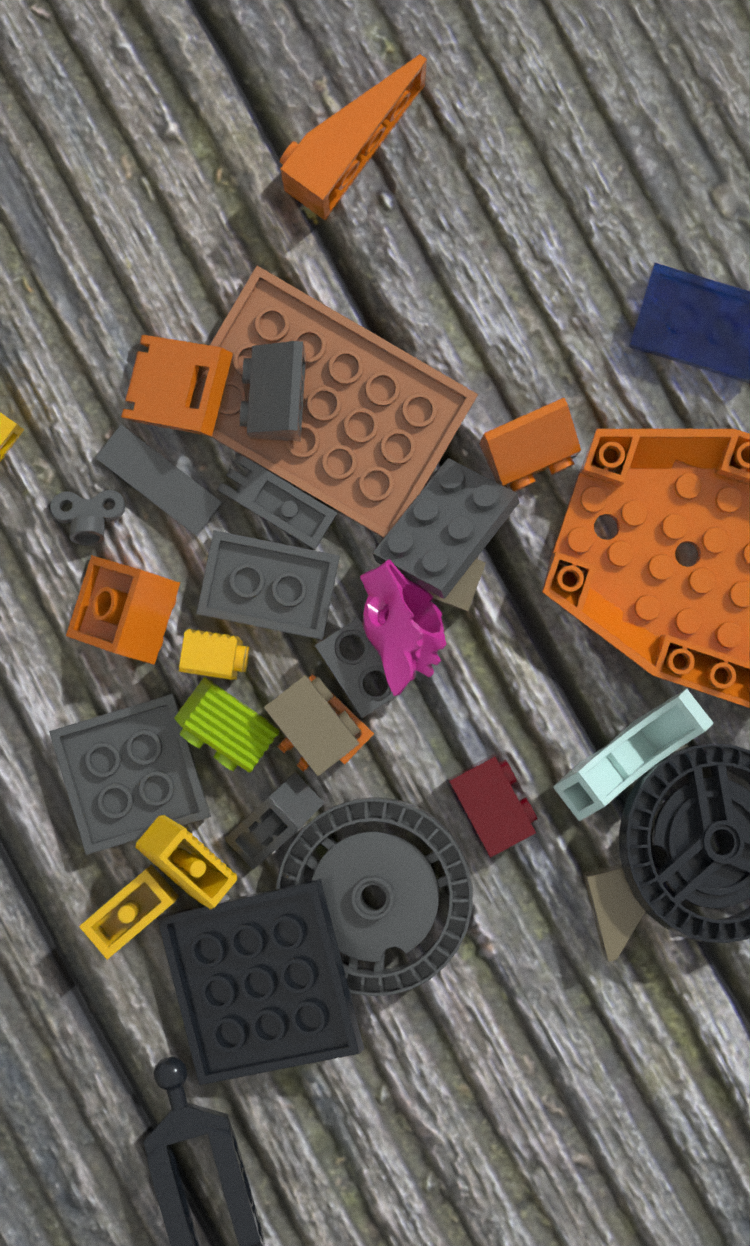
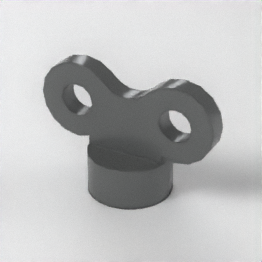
M115 490L102 491L91 499H83L73 492L66 491L56 495L50 505L51 513L57 521L66 524L70 523V540L85 546L102 543L104 541L105 521L111 522L119 519L125 512L126 507L124 498ZM107 502L115 503V506L110 510L103 508ZM69 503L73 505L72 509L67 512L61 510L64 504Z

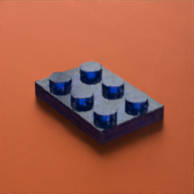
M654 263L628 347L750 384V291Z

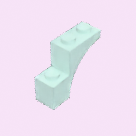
M685 689L634 720L607 746L579 762L553 788L578 821H581L604 808L649 769L692 739L704 733L714 723L689 690Z

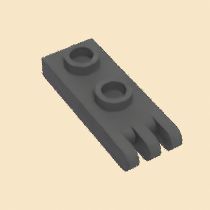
M238 454L235 462L249 471L246 476H243L230 468L226 476L240 484L238 489L235 491L229 485L221 483L217 491L316 550L336 518L337 512L245 456Z

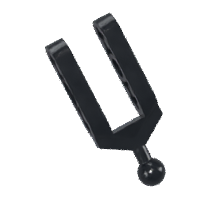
M176 1057L161 1059L155 1065L153 1072L154 1080L161 1089L167 1091L171 1110L150 1132L143 1143L170 1245L200 1246L171 1144L208 1134L239 1246H265L254 1198L228 1114L188 1103L183 1088L188 1076L184 1062Z

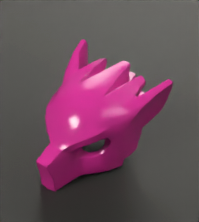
M389 559L380 566L363 573L360 579L368 594L363 613V627L368 640L381 657L387 683L393 695L397 696L401 694L410 681L415 679L416 671L421 672L428 678L434 674L432 664L438 665L441 662L437 652L440 649H444L447 643L441 619L443 614L432 602L433 595L408 580Z

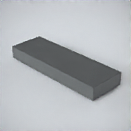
M122 424L95 457L197 537L223 505V502Z

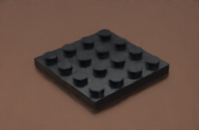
M321 879L220 901L211 910L203 905L157 917L199 1085L356 1055L364 1050Z

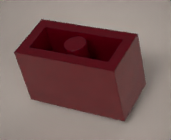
M491 755L448 778L490 858L536 834L531 823L537 821L538 818L526 797L518 800L511 785L518 781L506 759L498 762L496 757Z

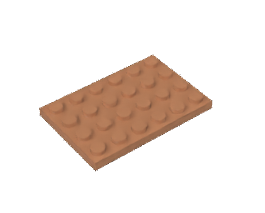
M256 266L210 344L211 346L222 347L233 353L211 438L238 454L245 456L382 538H385L424 489L478 396L477 393L259 266ZM303 341L306 353L301 442L249 438L247 427H240L241 401H249L250 384H243L242 381L244 358H252V346ZM201 367L199 368L190 408L199 409L208 371Z

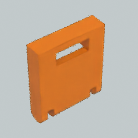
M142 335L140 344L149 347L148 353L137 352L125 399L126 402L135 405L133 410L123 409L121 418L132 422L212 437L233 353L217 346ZM201 367L207 370L208 374L199 409L190 408L199 368Z

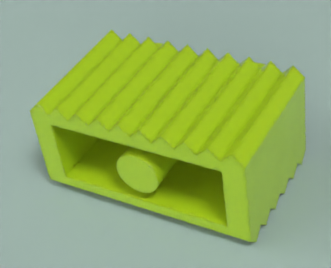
M203 677L174 717L176 722L182 727L179 733L181 737L199 749L204 743L215 749L216 753L213 758L233 772L237 766H240L249 773L253 771L254 766L258 764L259 759L263 757L264 752L268 750L269 745L273 743L274 738L279 734V730L271 722L206 677Z

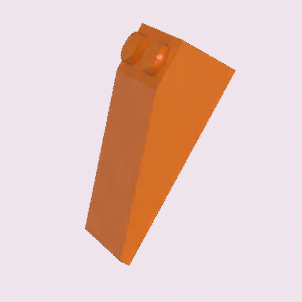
M419 54L306 133L299 144L293 141L280 159V163L283 165L280 170L284 191L323 220H326L424 88L427 59Z

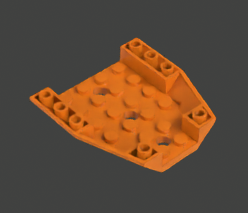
M596 429L578 473L551 554L542 593L652 676L750 708V433L738 429ZM610 516L616 521L617 533L612 539H602L595 533L594 523L598 517ZM680 543H690L697 549L698 558L694 565L685 567L676 560L675 551Z

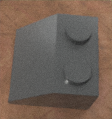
M303 341L252 346V358H244L242 381L243 384H250L249 401H241L240 427H247L249 438L301 442L306 353Z

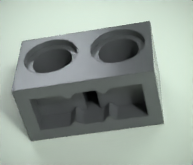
M359 617L315 645L361 718L396 697L393 695L389 685L385 693L380 696H371L363 688V679L369 672L380 671L383 674L385 672L381 657L368 640L363 623ZM356 635L364 641L365 651L359 659L348 660L342 656L340 643L345 637Z

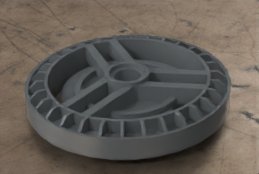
M383 797L357 798L337 804L319 814L300 831L290 844L281 863L276 889L302 883L307 865L315 871L312 881L321 879L339 951L350 957L349 963L342 961L350 993L365 996H385L411 990L433 978L449 963L458 951L468 930L472 914L473 884L470 868L461 847L450 831L434 816L415 805L398 799ZM377 821L391 823L405 828L420 837L433 852L424 855L408 840L387 832L369 831L357 833L340 842H336L329 835L345 826L358 822ZM321 843L329 850L319 861L312 854ZM440 860L446 875L436 878L431 863ZM376 885L382 888L386 894L385 904L377 907L368 904L364 898L365 887ZM448 885L450 892L449 912L446 924L434 944L421 956L407 964L384 969L386 950L388 948L397 947L407 954L427 936L438 912L439 888ZM359 960L375 962L374 969L359 967Z

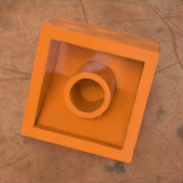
M561 398L484 433L479 443L496 483L504 487L510 486L514 492L535 483L533 475L549 468L551 475H554L575 465L572 458L581 452L565 398Z
M91 555L66 637L115 654L155 665L159 650L163 644V637L172 609L176 603L180 582Z

